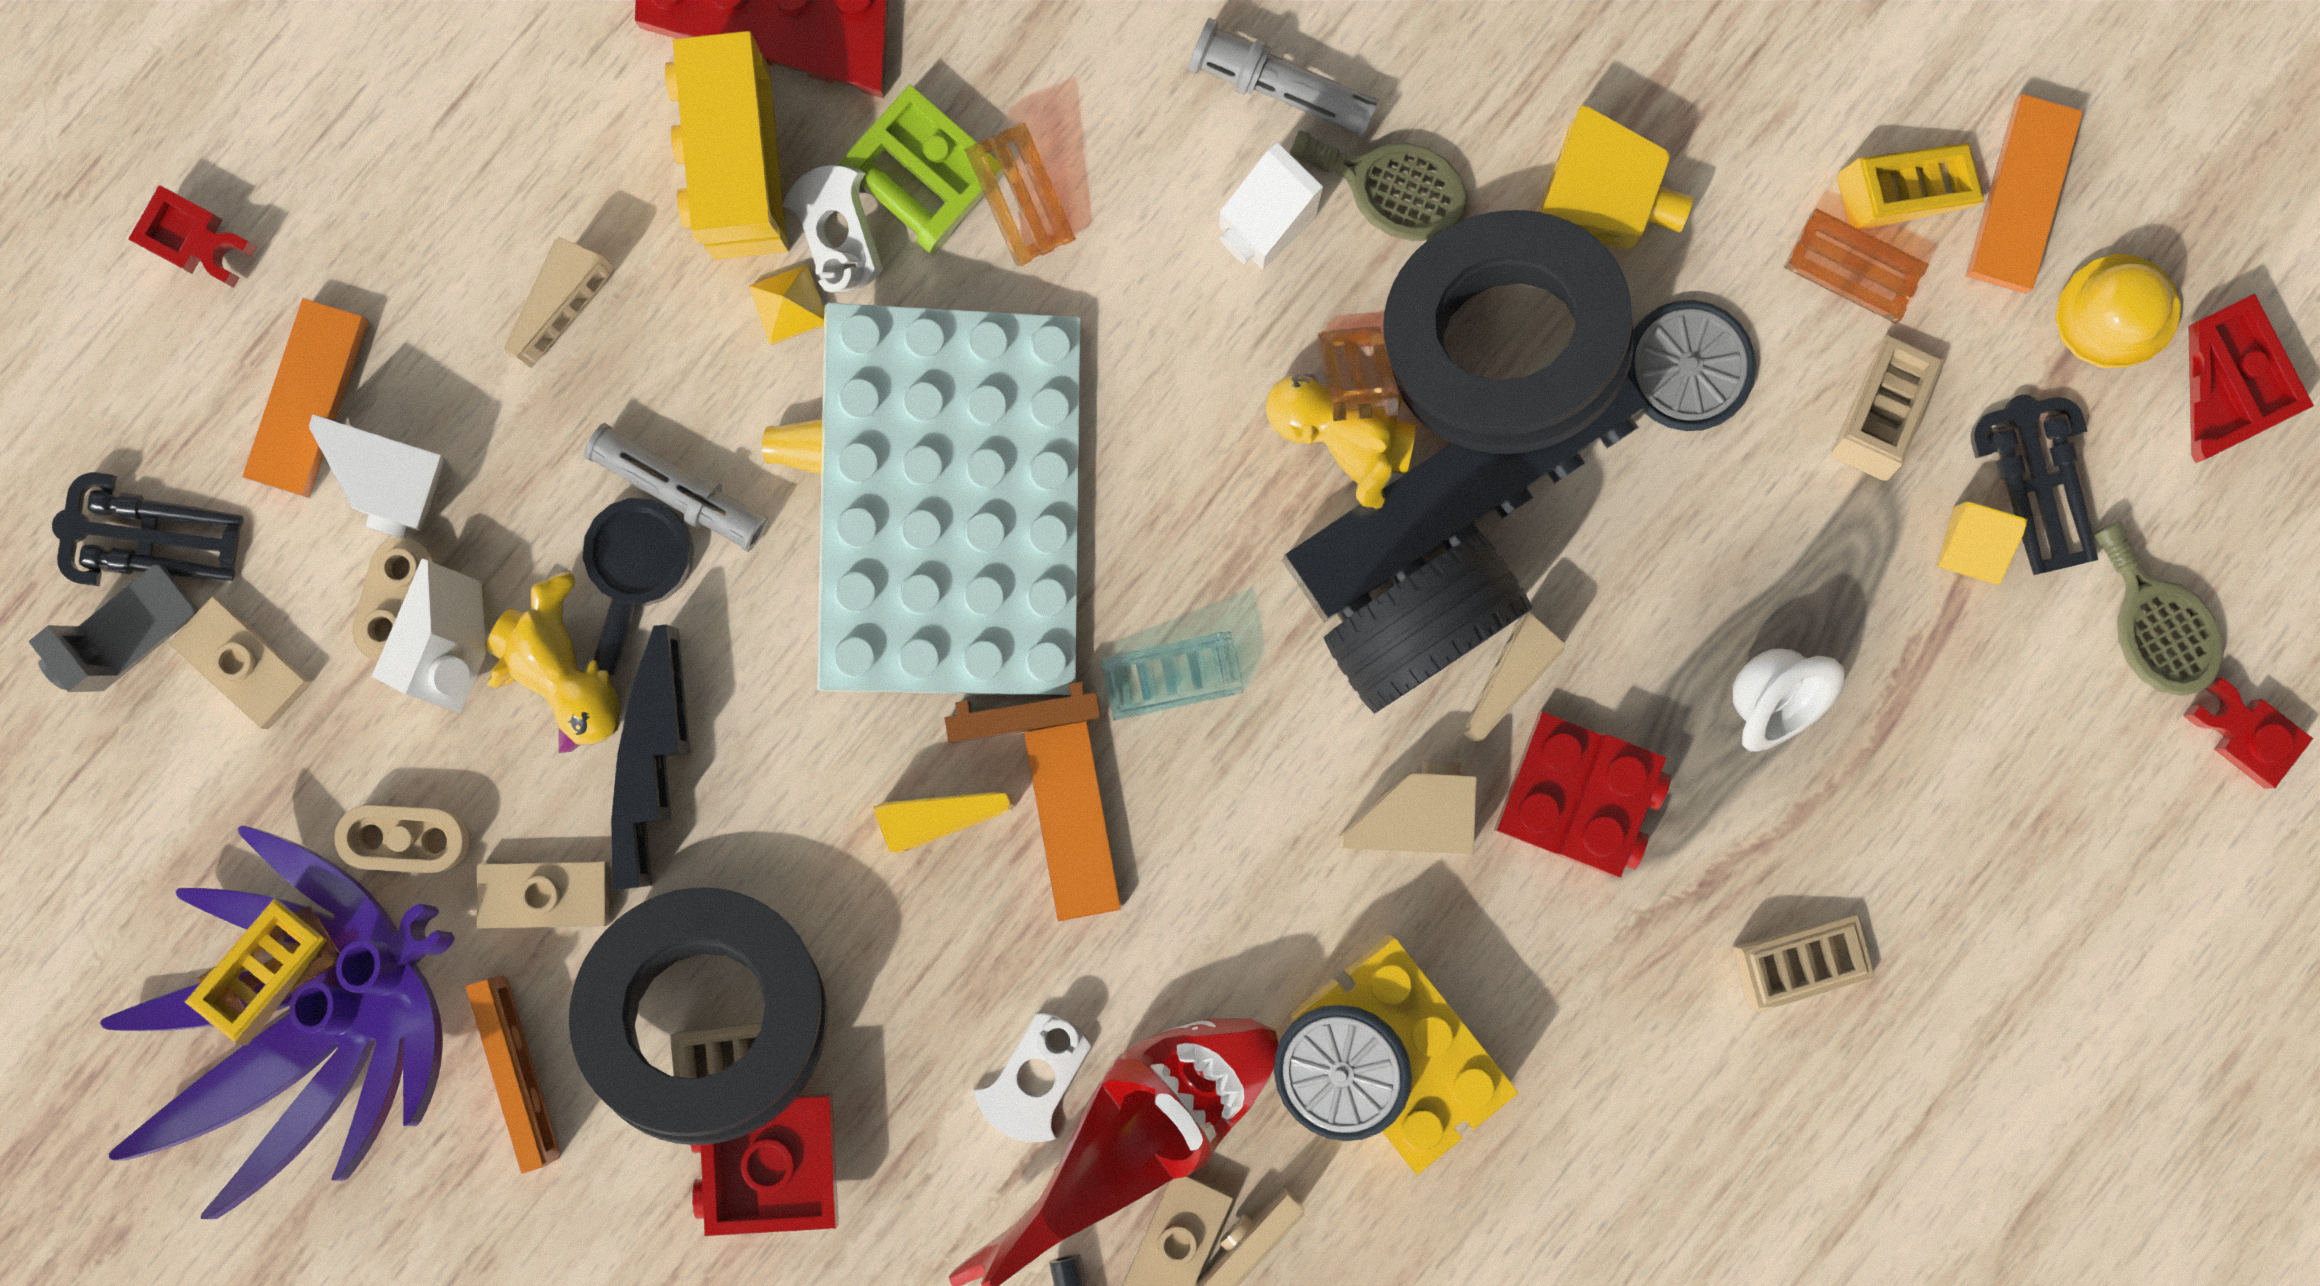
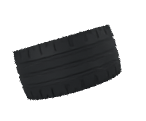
M1481 532L1466 539L1415 571L1362 607L1324 636L1323 639L1333 659H1336L1338 662V667L1348 677V682L1354 691L1358 692L1359 698L1374 714L1533 609L1524 589L1519 586V581L1513 572L1508 570V565L1502 556L1498 555L1497 549Z

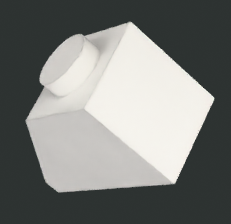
M1276 141L1266 151L1220 211L1219 228L1223 231L1219 236L1221 242L1240 262L1246 264L1252 259L1263 270L1316 218L1323 186Z
M312 415L309 428L352 508L368 515L365 527L400 538L404 537L406 527L422 531L446 460L441 455Z
M422 558L372 677L406 695L461 713L486 655L482 582Z

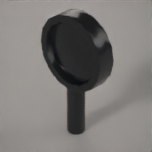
M628 498L610 504L594 517L584 536L582 558L588 577L601 593L612 598L593 660L597 661L599 671L607 670L608 674L616 675L635 607L650 606L670 598L683 587L693 567L694 545L688 527L673 510L652 499Z

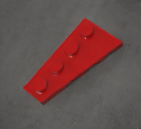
M636 0L634 21L640 29L675 39L750 31L760 49V53L763 54L769 66L773 67V64L787 67L804 72L810 78L831 84L834 81L859 88L862 90V93L884 99L889 0Z

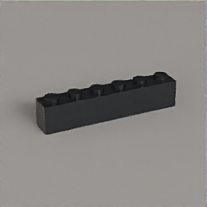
M1626 376L1619 393L1609 407L1585 429L1560 443L1539 450L1513 454L1479 452L1451 443L1383 489L1385 501L1382 508L1374 509L1373 507L1358 505L1286 553L1282 562L1323 623H1326L1336 615L1343 622L1373 600L1369 593L1391 580L1393 585L1398 584L1426 564L1422 558L1441 545L1448 551L1479 533L1480 530L1475 523L1492 511L1496 510L1501 519L1529 502L1534 497L1528 490V487L1546 475H1549L1553 483L1556 484L1583 466L1586 461L1580 452L1598 440H1601L1606 449L1634 432L1639 427L1633 420V417L1647 406V403L1629 377Z

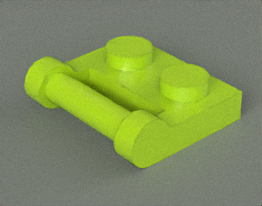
M910 84L851 148L839 164L840 166L853 167L866 173L860 185L918 235L916 242L931 255L936 253L947 242L958 224L1005 173L1004 165ZM884 150L945 202L934 216L874 164L876 158Z

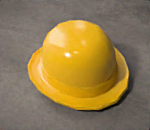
M2115 253L2090 261L2071 276L2059 294L2055 320L2061 341L2078 359L2101 368H2127L2149 361L2168 347L2179 328L2181 303L2174 283L2158 265L2138 255Z

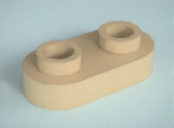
M407 537L392 538L382 543L371 558L354 618L352 634L359 651L372 660H379L387 641L381 642L377 638L375 633L376 626L381 620L386 618L391 621L392 626L394 625L421 559L423 558L439 565L438 558L433 550L422 542ZM405 557L410 564L409 573L405 578L397 580L392 573L393 565L398 559Z
M362 805L352 808L339 820L334 835L338 854L352 867L366 870L439 873L453 869L466 856L470 840L464 821L449 810L382 805ZM373 825L378 826L383 833V841L376 849L371 848L366 842V833ZM435 829L442 830L447 837L446 846L439 853L433 851L429 845L430 834Z

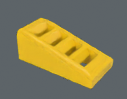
M1969 142L1861 157L1841 170L1837 176L1851 231L1888 226L1976 207L1984 203ZM1941 164H1946L1953 190L1952 194H1946L1939 167ZM1918 169L1921 170L1927 197L1924 198L1916 171ZM1891 175H1896L1902 201H1897Z
M987 792L884 802L873 806V810L889 852L901 854L1010 812L1015 805L1011 795L1008 793Z
M274 898L188 997L185 1003L234 1043L248 1045L276 1011L327 939L283 903ZM276 925L280 926L301 944L293 954L269 935ZM260 947L264 948L283 964L276 974L254 957ZM245 968L266 984L258 994L238 978ZM229 989L249 1004L241 1014L223 1000Z

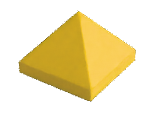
M808 264L749 285L770 345L824 326L825 309Z

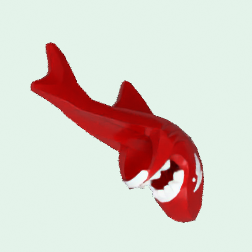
M1208 1018L1186 1023L1133 1044L1124 1053L1120 1054L1092 1093L1062 1159L1054 1169V1174L1040 1198L1012 1227L956 1267L949 1276L951 1285L961 1286L982 1278V1286H1000L1048 1249L1066 1238L1118 1212L1173 1179L1186 1177L1204 1166L1231 1128L1250 1110L1269 1080L1274 1069L1275 1053L1279 1045L1276 1030L1251 1018Z

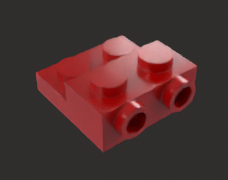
M1543 711L1539 712L1494 831L1608 876L1621 878L1625 867L1636 870L1644 856L1649 835L1639 830L1647 808L1658 810L1669 790L1671 775L1662 771L1667 757L1611 735H1601Z
M833 1093L798 1095L776 1118L742 1137L721 1143L690 1145L692 1153H701L702 1179L694 1180L692 1204L695 1218H704V1236L836 1229L839 1225Z

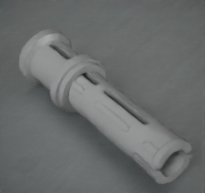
M1212 18L1207 19L1190 59L1187 71L1196 74L1203 70L1236 85V92L1242 95L1246 93L1252 95L1254 90L1264 95H1269L1315 117L1341 126L1343 129L1363 138L1379 99L1342 86L1338 82L1289 63L1280 57L1270 54L1271 47L1266 46L1267 42L1257 39L1254 43H1251L1219 29L1218 21Z

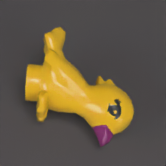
M1313 374L1287 376L1279 380L1271 388L1267 396L1266 412L1274 430L1284 439L1297 444L1307 443L1311 445L1312 442L1321 441L1325 443L1339 466L1358 483L1356 498L1362 506L1373 507L1374 509L1382 508L1385 501L1383 488L1391 477L1392 472L1406 474L1408 471L1414 445L1416 424L1397 421L1401 406V395L1392 394L1387 400L1384 409L1366 404H1346L1335 399L1317 381Z
M560 572L546 581L534 584L531 589V607L529 611L522 613L514 608L507 609L495 623L486 645L487 653L500 659L492 668L487 684L498 689L516 680L521 685L543 695L552 707L558 724L559 753L572 752L580 745H595L605 742L618 730L623 713L621 699L611 685L608 671H599L597 661L595 660L589 663L586 671L578 668L574 646L563 623V603L576 582L574 574L571 572Z

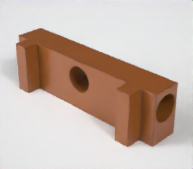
M1076 682L1069 684L1070 697L972 712L971 702L968 700L955 702L957 715L944 717L948 743L954 744L1083 721L1100 720L1101 713L1097 692L1085 694L1083 683Z

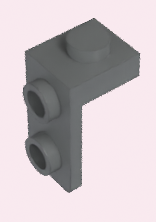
M153 565L79 626L48 625L28 642L41 657L38 664L42 673L58 688L67 690V692L105 691L187 624L198 612V608L165 566Z

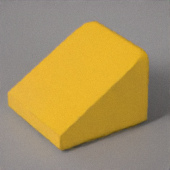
M1965 502L1953 507L1937 567L2000 585L2021 541L2028 520L1972 502Z

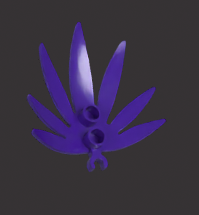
M240 826L238 828L240 836L286 881L313 902L334 914L335 918L291 901L241 891L210 888H178L176 896L200 910L246 930L275 898L327 939L322 946L326 956L322 960L311 961L276 1009L277 1011L290 1006L289 1015L253 1038L248 1045L239 1048L180 1093L112 1149L109 1153V1158L114 1161H126L182 1144L223 1127L259 1108L290 1088L317 1067L336 1048L337 1050L292 1102L235 1175L202 1212V1220L218 1219L267 1184L302 1152L333 1116L351 1090L375 1042L376 1046L342 1153L331 1178L332 1181L347 1180L370 1150L392 1107L402 1071L403 1126L415 1127L419 1125L434 1094L442 1061L443 1033L438 1005L428 981L416 964L426 955L444 953L455 940L452 932L435 930L426 937V926L431 919L438 915V908L426 904L414 905L402 917L398 931L387 912L372 894L336 864L293 841L248 826ZM278 925L269 934L273 939L301 945ZM283 964L267 968L276 974ZM244 971L238 977L257 994L266 985L250 971ZM201 983L145 1001L107 1016L100 1021V1025L104 1029L114 1031H173L213 1026L185 1003ZM230 989L223 997V1000L240 1014L249 1005Z

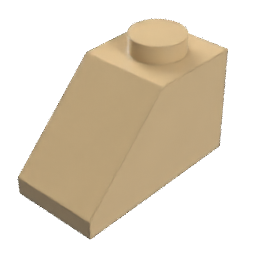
M1422 762L1421 774L1410 773L1404 775L1340 834L1339 848L1474 854L1476 776L1460 775V763Z

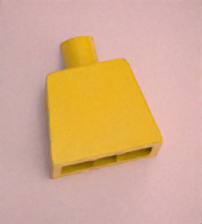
M1580 104L1568 127L1538 212L1560 217L1582 227L1596 237L1604 246L1632 249L1641 238L1647 222L1680 233L1689 216L1694 197L1660 185L1670 159V154L1665 149L1592 108Z

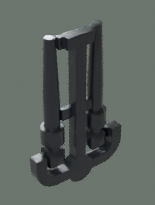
M2024 394L2009 400L2003 410L1994 411L1979 418L1971 430L1970 439L1975 459L1991 455L1994 452L1999 453L2000 460L1996 461L2000 479H2005L2014 515L2028 520L2022 541L2034 576L2099 559L2086 498L2076 464L2077 461H2080L2076 443H2070L2068 437L2069 434L2074 436L2087 432L2083 413L2076 403L2067 398L2054 397L2037 401L2034 397ZM2059 412L2061 414L2050 416L2043 422L2047 439L2052 440L2054 446L2049 449L2054 467H2059L2060 471L2048 475L2035 423L2039 420L2041 414ZM2006 422L2012 426L1996 429L1990 434V441L1987 439V432L1991 426ZM2014 428L2019 430L2031 479L2028 480L2023 479V474H2026L2022 455H2016L2015 447L2018 445V439ZM2062 484L2083 551L2072 554L2068 553L2051 488ZM2035 491L2052 558L2042 560L2032 509L2027 494Z
M90 472L80 475L71 483L67 492L65 510L58 512L53 518L52 531L60 539L57 555L58 567L68 580L78 584L100 587L101 569L104 567H108L109 572L131 575L133 571L145 572L153 565L165 566L172 576L233 581L235 578L234 568L240 529L244 521L243 515L144 500L142 495L120 493L118 497H115L113 492L116 487L117 476ZM97 486L102 489L91 491L89 494L87 508L92 513L110 515L116 512L119 518L140 520L142 518L141 528L89 522L87 516L82 513L86 492L90 488ZM158 519L226 525V529L223 530L222 539L157 531L156 526ZM87 535L139 542L137 554L132 549L113 547L110 551H107L98 545H84L80 549L79 564L90 570L81 571L75 564L77 543L84 540ZM154 544L220 552V567L152 556Z

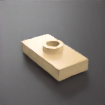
M211 597L168 643L260 729H269L312 683L222 599L217 597Z
M609 862L477 864V929L610 925Z
M1190 1175L1168 1182L1122 1286H1194L1232 1203L1233 1195Z
M1284 1186L1253 1220L1246 1214L1241 1216L1221 1238L1219 1244L1225 1250L1197 1279V1286H1239L1304 1216L1301 1200Z

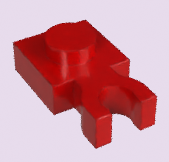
M161 185L157 187L128 238L133 243L193 274L198 263L201 261L205 270L211 276L233 288L240 277L224 269L222 264L224 255L230 250L237 249L252 257L257 249V246L234 233H216L223 219Z
M2217 677L2205 688L2219 699L2220 708L2217 714L2213 716L2201 705L2190 706L2183 716L2195 726L2219 732L2223 738L2214 750L2262 788L2275 789L2314 738L2264 699L2251 700L2245 706L2238 690L2223 677Z

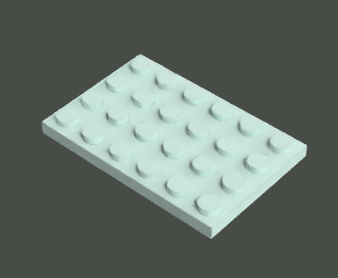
M843 303L826 304L824 310L817 691L1071 696L1069 684L1076 683L1080 317Z

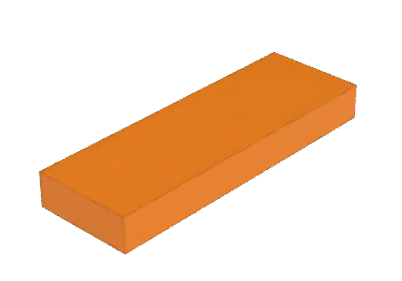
M2021 94L2015 99L1966 277L2024 294L2033 290L2083 111L2026 94Z
M302 298L242 475L243 478L310 498L324 454L315 440L309 424L312 415L336 421L369 320L360 315Z
M1087 721L1024 732L1058 922L1121 910Z
M501 975L466 985L467 994L520 1172L524 1174L545 1167L559 1159L560 1152L508 978Z

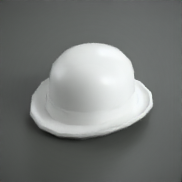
M1770 649L1751 659L1742 668L1733 683V704L1739 715L1746 721L1742 734V745L1748 751L1767 750L1799 734L1818 721L1835 704L1844 689V667L1834 658L1814 656L1806 659L1800 653L1791 649Z

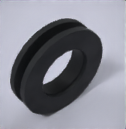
M1526 210L1489 212L1467 218L1443 229L1421 245L1401 268L1389 292L1384 311L1383 329L1386 350L1396 386L1407 407L1424 426L1436 435L1461 447L1479 452L1494 454L1530 452L1560 443L1582 431L1595 421L1617 396L1628 374L1633 355L1634 336L1630 293L1624 274L1614 256L1596 237L1582 227L1560 217L1541 212ZM1524 284L1545 289L1566 304L1575 319V329L1568 347L1551 365L1527 377L1492 380L1469 374L1451 360L1444 347V333L1451 316L1469 298L1491 287Z
M708 887L688 888L661 894L644 901L619 917L598 938L585 957L573 986L569 1008V1031L573 1052L584 1078L593 1091L620 1118L639 1131L660 1140L686 1145H708L736 1139L761 1128L781 1114L798 1097L813 1075L821 1057L826 1038L828 1009L826 993L816 964L800 936L780 914L766 904L739 892ZM701 954L728 956L750 968L760 981L765 1008L761 1031L747 1054L726 1070L699 1079L670 1076L650 1065L640 1051L635 1023L639 1002L655 977L675 962Z

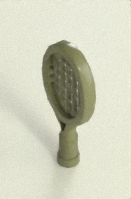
M1299 130L1289 154L1298 162L1302 160L1328 172L1334 170L1342 175L1352 190L1357 208L1373 226L1390 236L1409 241L1429 240L1443 229L1459 222L1465 214L1467 193L1462 177L1447 159L1427 147L1407 142L1383 144L1367 153L1350 156L1340 153L1338 148L1310 137L1311 134ZM1405 156L1414 158L1413 163L1404 161ZM1390 160L1399 163L1396 170L1388 167ZM1417 160H1422L1426 163L1424 169L1415 165ZM1346 165H1348V166H1356V167L1354 168V172H1353L1349 167H1347ZM1402 165L1410 168L1408 175L1399 172ZM1430 165L1437 169L1436 173L1428 171V166ZM1374 167L1382 170L1380 177L1371 174ZM1413 170L1422 173L1419 180L1410 177ZM1385 171L1394 175L1391 182L1383 179ZM1424 175L1433 178L1431 185L1422 182ZM1397 176L1405 179L1403 187L1394 183ZM1369 178L1378 181L1375 188L1366 185ZM1436 179L1445 183L1442 190L1434 187ZM1408 181L1417 184L1415 191L1406 188ZM1380 183L1389 186L1387 193L1378 190ZM1420 186L1429 189L1426 196L1417 193ZM1392 188L1401 191L1398 198L1389 195ZM1431 191L1440 194L1437 201L1429 198ZM1403 193L1412 196L1410 203L1401 200ZM1376 194L1384 197L1382 205L1373 201ZM1443 196L1451 199L1449 206L1440 203ZM1415 197L1424 201L1421 208L1413 205ZM1387 199L1396 202L1394 209L1385 206ZM1427 202L1435 205L1433 212L1424 209ZM1399 204L1407 207L1405 214L1396 211ZM1438 207L1447 210L1444 217L1436 214ZM1410 209L1419 212L1416 219L1408 216ZM1383 210L1391 213L1389 219L1381 215ZM1422 213L1430 216L1428 224L1419 221ZM1394 215L1403 218L1401 224H1396L1392 221ZM1405 221L1414 223L1413 228L1404 226Z
M2121 520L2098 530L2093 534L2098 546H2102L2105 549V553L2111 563H2113V567L2116 568L2117 573L2122 574L2126 584L2125 596L2117 617L2118 641L2127 663L2142 681L2159 692L2184 696L2203 691L2216 679L2223 660L2222 635L2213 613L2199 596L2184 586L2161 581L2145 573L2139 565L2141 560L2137 553H2135V549L2132 548V544L2125 534L2127 530ZM2158 597L2161 605L2157 607L2152 602V599ZM2175 601L2179 609L2172 612L2169 604ZM2145 603L2150 608V611L2146 613L2141 608V605ZM2164 608L2166 613L2168 614L2163 618H2161L2160 614L2158 613V610ZM2188 608L2193 613V616L2191 617L2188 615L2186 609ZM2181 613L2185 619L2181 623H2179L2175 617V615ZM2153 614L2155 619L2157 620L2153 624H2150L2149 620L2147 619V616ZM2196 618L2200 624V627L2196 628L2194 623L2192 622ZM2168 619H2170L2174 625V627L2168 629L2164 623ZM2140 620H2142L2146 626V628L2142 630H2139L2138 626L2136 625V623ZM2186 624H2188L2189 628L2191 629V632L2185 634L2183 629L2181 628ZM2158 625L2161 627L2163 633L2157 635L2153 629ZM2175 630H2177L2178 634L2180 635V638L2174 640L2172 635L2170 634ZM2201 630L2204 634V639H2202L2201 635L2199 634V631ZM2149 631L2152 639L2146 642L2142 634ZM2194 635L2197 640V643H2195L2194 645H2191L2190 641L2188 640V637ZM2164 636L2169 641V644L2163 646L2159 640ZM2136 637H2138V639H2139V641H2140V643H2141L2140 646H2137V643H2136V640H2135ZM2181 641H2183L2185 646L2187 647L2183 651H2180L2179 647L2177 646V644ZM2155 642L2159 649L2155 652H2152L2148 646ZM2199 646L2202 648L2204 654L2198 656L2194 650ZM2172 647L2176 655L2169 657L2166 650ZM2143 648L2148 655L2144 658L2141 656V653L2139 651ZM2189 652L2193 660L2187 663L2183 655ZM2161 653L2165 661L2159 664L2155 656ZM2178 658L2182 666L2176 669L2172 661ZM2147 660H2151L2154 665L2153 668L2148 665ZM2196 663L2199 671L2193 674L2189 666ZM2168 665L2171 672L2165 675L2161 667ZM2185 669L2189 677L2182 680L2178 672Z

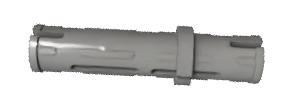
M606 423L601 424L595 430L584 451L586 459L592 462L595 461L632 483L637 488L646 491L684 513V521L695 528L704 525L740 545L747 552L754 548L765 531L768 523L767 516L753 511L723 493L722 484L711 478L705 481L700 480L664 459L659 454L648 450L613 430ZM628 460H633L643 467L668 480V482L665 483L659 480L658 478L652 476L651 474L645 472L639 467L628 462ZM688 492L706 504L725 513V515L722 516L684 493Z

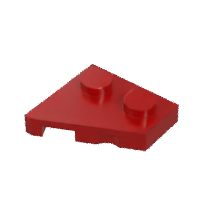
M2255 293L2188 326L2191 456L2195 463L2206 460L2314 407Z

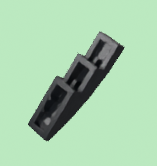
M667 624L654 625L631 688L618 748L611 817L613 890L652 886L646 823L671 820L666 757L691 754L679 629Z

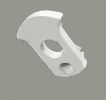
M828 165L810 170L794 183L782 207L791 209L799 217L816 265V275L820 277L818 282L824 291L851 292L861 289L870 284L883 269L859 197L860 183L866 173L853 167ZM835 211L844 215L849 228L847 239L839 247H834L829 243L824 229L827 218ZM845 264H855L857 267H850L844 270Z
M1036 1013L999 1078L987 1087L973 1089L978 1107L984 1117L1001 1133L1016 1140L1045 1142L1056 1139L1057 1136L1052 1128V1114L1092 1045L1085 1034L1070 1021L1048 1013ZM1054 1028L1065 1030L1070 1037V1045L1063 1050L1053 1049L1047 1042V1033ZM1030 1059H1041L1052 1067L1055 1073V1082L1047 1093L1031 1095L1021 1088L1018 1082V1071L1024 1062Z

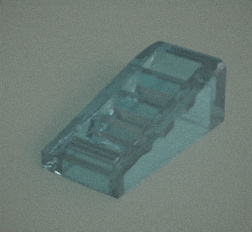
M1230 631L1100 659L1113 721L1244 692L1234 640ZM1210 648L1219 685L1212 687L1209 685L1202 651ZM1186 654L1193 691L1184 692L1177 655ZM1158 659L1161 660L1168 696L1161 698L1158 696L1151 661ZM1135 664L1143 696V702L1133 703L1126 666Z

